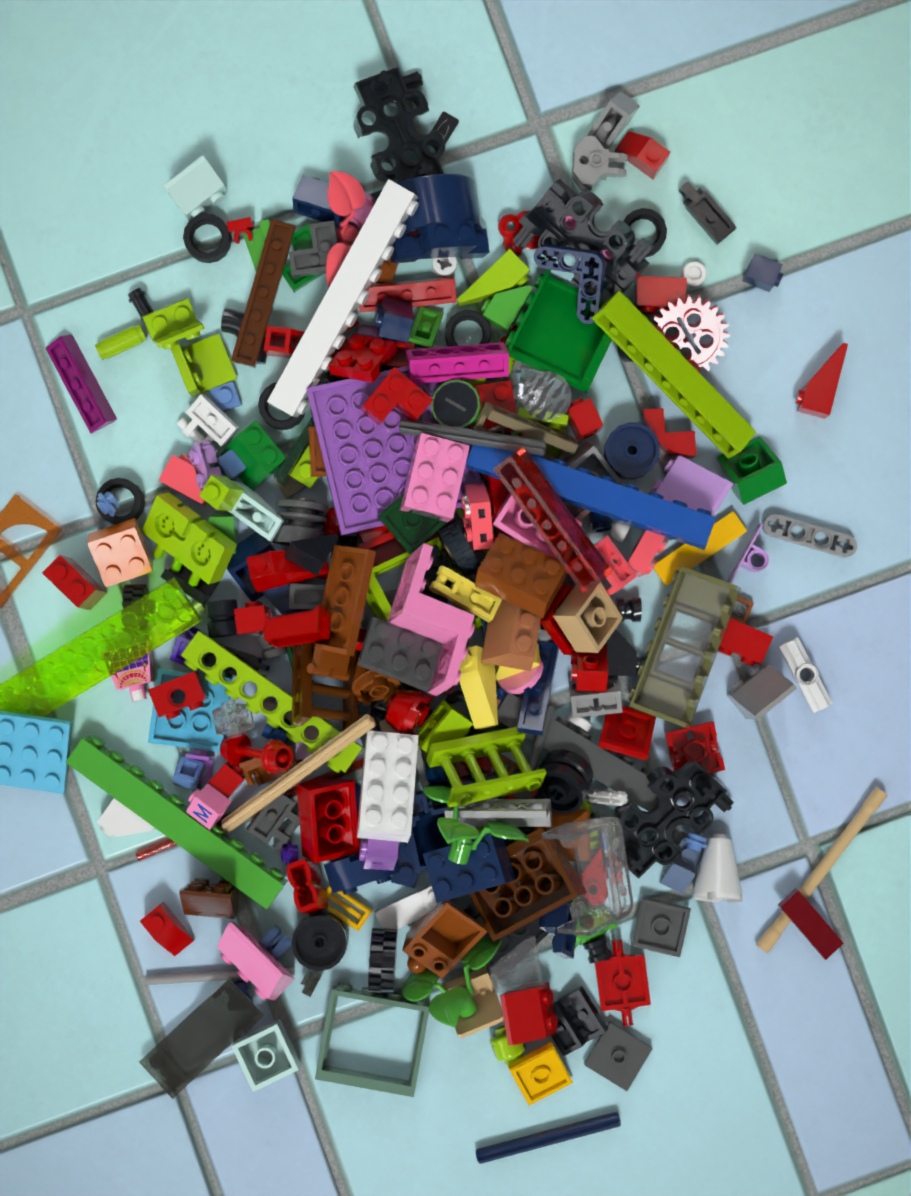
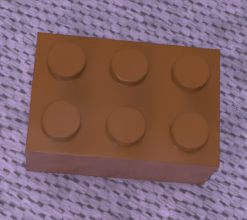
M500 533L477 571L475 586L543 618L565 580L569 565Z

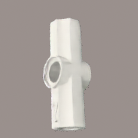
M796 637L780 645L778 648L792 673L793 681L798 684L812 713L831 705L832 701L819 678L818 670L812 665L799 638ZM803 668L808 669L811 674L807 682L802 681L800 678V672Z

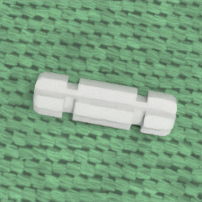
M594 789L588 792V801L590 803L622 806L628 803L627 794L623 791Z

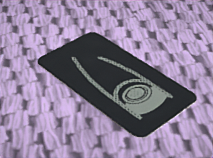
M442 112L431 132L438 130L446 145L459 120L446 112Z

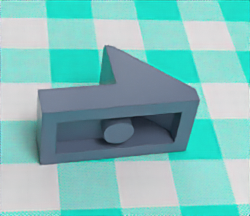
M680 838L678 844L683 851L673 863L667 866L660 883L683 894L696 875L694 870L704 849L701 848V851L698 852L687 848V842Z

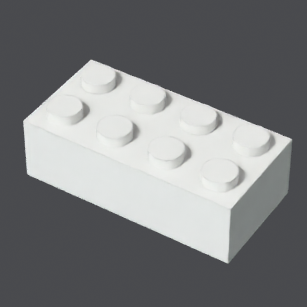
M380 731L367 732L357 838L408 843L412 828L419 735Z

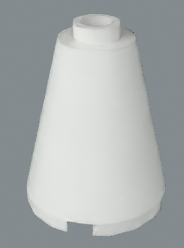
M712 834V838H708L706 841L708 846L703 851L692 898L705 902L720 903V901L727 900L728 903L742 902L743 894L732 840L727 839L726 834Z

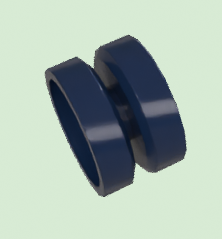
M629 422L618 426L611 432L603 447V458L622 480H636L644 477L655 466L660 453L657 436L649 427L641 423ZM629 447L633 448V452L636 453L635 455L628 453Z

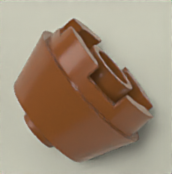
M356 665L352 690L363 704L371 705V701L381 699L386 703L398 693L401 682Z

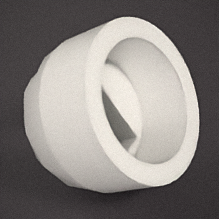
M624 522L615 523L611 529L613 538L623 543L631 525Z

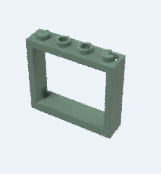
M338 983L337 986L333 985L330 992L315 1079L414 1097L430 1003L426 1002L425 998L420 1001H409L406 998H401V994L396 992L384 995L377 992H368V987H362V990L352 989V985L347 983ZM338 996L421 1011L409 1080L326 1065Z

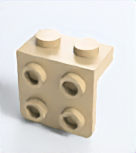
M486 967L469 973L471 987L474 991L471 996L478 1007L476 1012L470 1017L462 1018L459 1016L455 1027L459 1038L472 1035L504 1021L502 1007ZM465 975L442 984V986L446 990H451L455 987L466 989Z

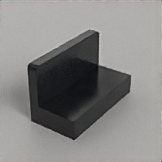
M182 565L178 573L173 572L171 569L164 570L160 576L162 579L203 605L207 603L220 583L219 581L208 585L200 578L198 585L194 587L188 583L192 571L186 566Z

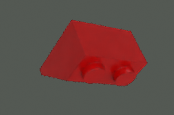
M549 982L524 983L500 995L508 1046L547 1038L557 1032L558 1020L554 1014L553 992L550 989Z

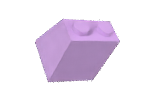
M679 455L675 460L672 458L669 460L663 470L667 474L662 481L657 479L650 492L658 493L664 496L663 500L672 503L673 500L682 501L688 504L687 508L696 511L697 508L708 510L712 513L711 516H714L733 483Z

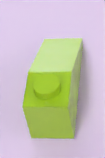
M509 249L457 299V306L462 308L485 301L488 298L491 299L496 293L524 287L530 280L528 278L530 269Z

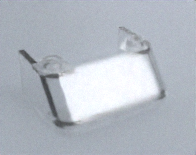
M601 817L568 822L542 833L543 839H559L564 848H574L578 876L587 893L572 901L570 905L572 920L558 927L557 933L591 936L631 913L633 896L622 825L617 817Z

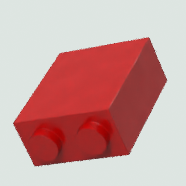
M59 555L42 572L78 608L91 610L107 594L71 558Z

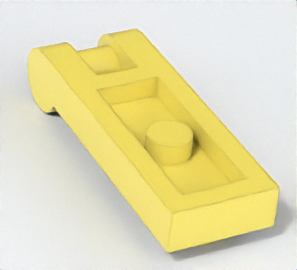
M440 566L436 573L438 576L435 581L431 582L429 590L445 597L481 619L491 622L502 599L476 587L475 583L451 569ZM446 580L453 583L451 588L444 585Z

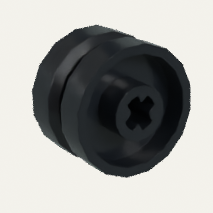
M565 749L553 750L545 755L538 767V770L545 769L546 775L534 799H551L552 812L570 814L577 811L582 805L586 793L593 782V771L590 764L577 753Z
M320 911L309 914L301 920L293 933L291 945L294 956L301 965L309 970L324 971L331 969L341 961L347 950L349 941L347 927L341 919L330 912ZM317 938H322L324 940V944L320 945L319 941L315 940Z

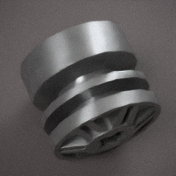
M304 498L277 500L276 507L287 509V512H277L286 521L285 525H281L272 541L273 543L289 546L291 541L325 536L326 532L315 528V524L326 523L327 518L317 516L316 513H327L329 506Z

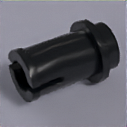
M137 288L128 294L130 298L128 301L133 303L143 321L142 316L154 312L145 297L147 293L142 291L141 288Z

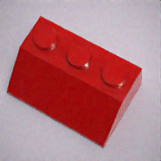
M316 779L296 784L302 856L314 863L359 853L355 781L346 779Z

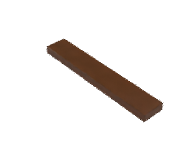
M271 219L231 358L232 362L256 368L296 226L293 224Z

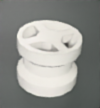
M456 257L433 258L432 268L437 277L454 276L457 269Z

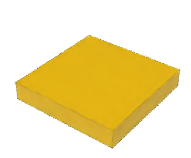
M552 1042L507 1065L529 1106L573 1083Z

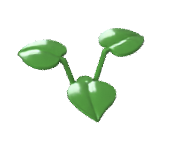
M423 787V793L430 799L447 803L451 792L450 787ZM458 806L453 807V819L442 817L437 821L438 828L447 844L452 843L448 859L457 864L465 865L468 863L471 850H476L478 843L487 833L503 839L525 840L528 843L530 840L519 828L503 821H487V827H484L479 832L475 827L458 821Z
M483 937L461 959L465 963L463 969L466 989L455 987L451 990H446L441 984L436 982L439 976L426 968L423 972L413 973L406 979L401 989L403 996L409 1001H420L430 995L433 987L438 988L442 993L436 995L431 1000L429 1012L440 1023L456 1027L459 1016L462 1018L470 1017L476 1012L478 1007L471 996L474 991L471 987L469 968L478 970L485 966L497 952L502 940L499 939L493 942L491 937Z

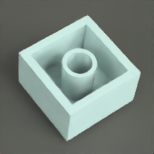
M280 1019L236 1039L231 1046L252 1092L298 1071L301 1066V1062Z

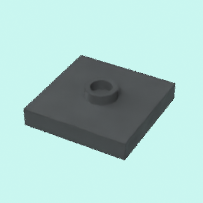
M641 897L631 946L680 957L691 908Z
M609 1021L607 1024L609 1029L599 1037L584 1065L625 1091H628L653 1048Z

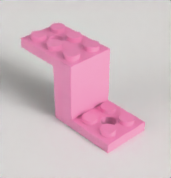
M423 543L407 557L387 622L442 643L432 685L427 692L438 696L456 685L460 679L461 671L459 667L468 652L466 643L474 632L475 625L472 623L475 615L421 594L426 585V579H424L425 572L430 569L433 562V556H431L433 547Z

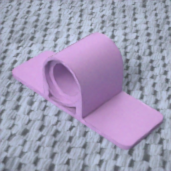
M763 523L757 526L728 578V583L733 581L740 567L750 572H759L768 566V554L761 548L753 545L763 527ZM753 554L761 557L762 563L760 567H754L751 564L750 559Z

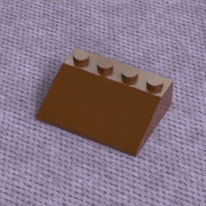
M544 827L526 835L530 839L529 843L525 840H517L506 847L516 880L469 894L485 926L488 928L493 942L506 937L587 893L576 870Z

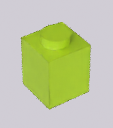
M211 475L199 497L216 510L232 511L244 489L227 476Z

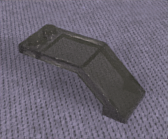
M229 978L147 1053L139 1063L173 1099L226 1048L244 1033L246 1034L264 1017V1014Z

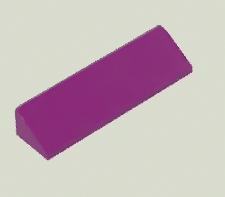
M73 335L60 336L45 349L89 432L94 433L116 421L117 417Z

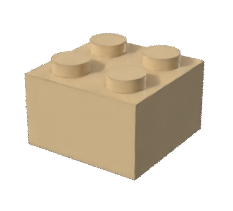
M578 581L553 615L576 652L599 653L623 619L600 581Z

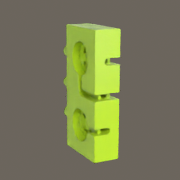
M170 492L156 495L141 531L157 544L153 556L161 559L164 552H168L174 557L170 569L176 573L180 572L182 565L186 566L192 571L188 581L191 586H197L200 578L208 585L221 581L237 544L205 519L199 521L201 516L188 506L182 507L183 502Z

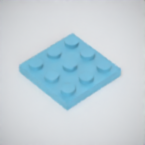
M158 669L156 686L186 675L188 672ZM199 674L209 698L203 701L204 706L192 711L187 707L180 710V716L167 720L166 716L158 717L153 704L148 743L220 752L221 742L225 738L230 696L224 692L227 688L220 683L215 686L204 678L205 675ZM225 677V679H226L227 681H229V682H232V681H233V678H226V677ZM181 689L174 693L176 703L181 704L185 700V693Z
M0 711V785L64 794L67 787L68 764L66 761L70 753L72 721Z

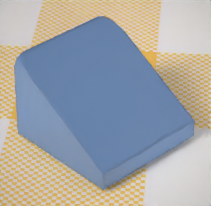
M229 450L220 456L214 468H220L222 476H227L233 481L246 469V466L233 450Z
M181 755L173 775V784L195 791L198 788L205 762L185 758V756Z

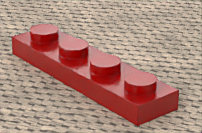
M454 276L371 285L368 289V292H370L369 297L364 305L360 304L359 313L375 311L376 305H381L383 297L410 302L412 307L456 303Z

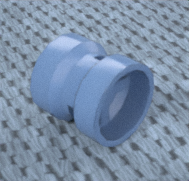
M275 924L259 943L263 947H268L271 950V955L277 960L291 945L292 939L289 936H284L281 933V928Z

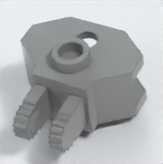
M584 136L574 148L572 179L581 191H592L601 180H606L607 177H626L627 170L623 168H610L608 163L627 162L628 155L609 152V149H604L595 136Z

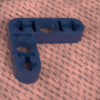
M544 244L539 247L534 253V261L540 268L580 274L577 317L582 323H593L594 321L591 318L602 307L606 269L604 255L598 251ZM547 251L548 256L555 257L558 255V259L550 258L545 262V257H542L541 254ZM566 253H570L575 257L576 263L574 266L565 264L564 255ZM595 258V262L599 263V265L594 268L593 275L587 276L592 272V264H589L588 261ZM592 281L596 284L597 292L595 294H590L586 291V282ZM589 300H594L590 305V310L594 314L588 317V313L584 312V310L589 306Z

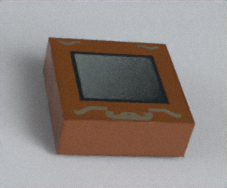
M738 596L730 618L745 624L754 602Z

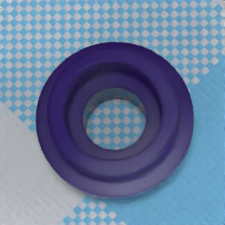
M287 842L285 847L281 848V862H285L286 867L288 864L299 860L298 845H292L291 842Z

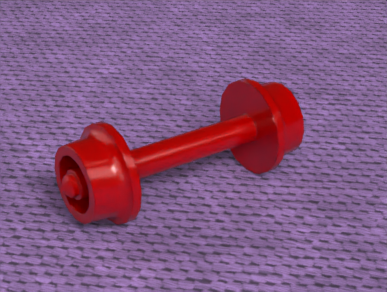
M235 733L225 737L220 745L221 756L233 766H239L240 763L247 761L249 757L261 759V764L265 771L278 773L287 770L293 761L291 748L281 740H271L263 749L251 746V741L247 735Z

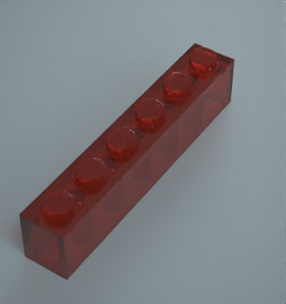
M524 447L493 468L582 593L600 583L613 572Z

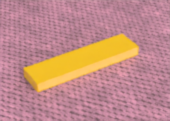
M732 511L713 525L705 550L684 544L657 562L653 570L666 587L672 583L675 571H679L681 566L689 569L694 568L747 532L735 512Z

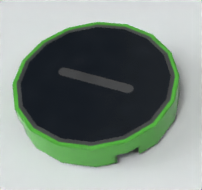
M451 380L442 384L435 391L432 398L433 401L431 402L435 420L445 426L468 428L478 419L481 412V402L477 390L469 383L461 380Z

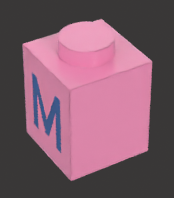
M207 784L201 791L196 789L188 799L191 804L186 812L210 830L222 818L232 801Z

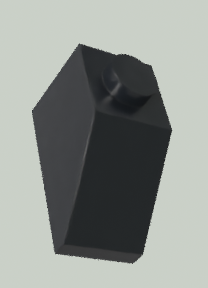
M615 629L606 641L608 675L636 676V672H638L641 666V657H637V651Z

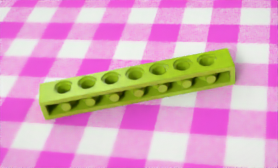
M202 631L196 633L181 654L186 659L184 664L194 671L199 668L205 672L204 678L215 686L220 683L227 689L224 692L235 700L240 697L247 702L245 707L256 715L261 712L267 717L265 721L275 729L282 727L288 732L286 737L296 744L301 741L307 745L306 751L310 754H313L342 732L324 718L312 717L302 726L289 725L285 720L287 712L292 711V695ZM208 653H213L216 656V663L212 667H208L204 663V658ZM229 667H233L237 672V677L232 682L227 681L224 676L225 670ZM248 682H254L257 686V692L254 696H248L245 693V685ZM269 696L275 697L278 701V706L273 711L265 707V700ZM310 725L317 727L319 735L315 740L308 739L305 734L307 727ZM356 741L331 758L326 765L337 773L341 770L346 772L363 749V746Z

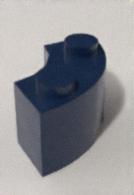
M359 853L341 857L324 864L332 893L343 891L344 895L358 891L357 886L377 881V884L392 880L390 875L400 872L397 862L393 871L363 869V861H359Z

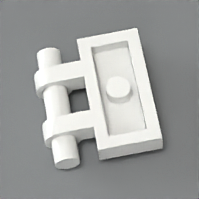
M201 394L185 412L192 418L191 422L189 423L183 417L177 423L183 430L182 433L187 438L191 437L195 442H199V445L205 441H210V445H213L216 441L220 446H224L239 429L205 394ZM199 426L208 434L206 438L197 431ZM214 447L215 454L217 455L219 450Z

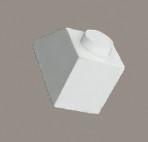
M115 798L97 821L101 825L100 830L110 837H113V835L119 837L156 829Z

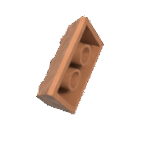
M502 599L493 620L487 622L481 663L531 671L535 659L541 618Z

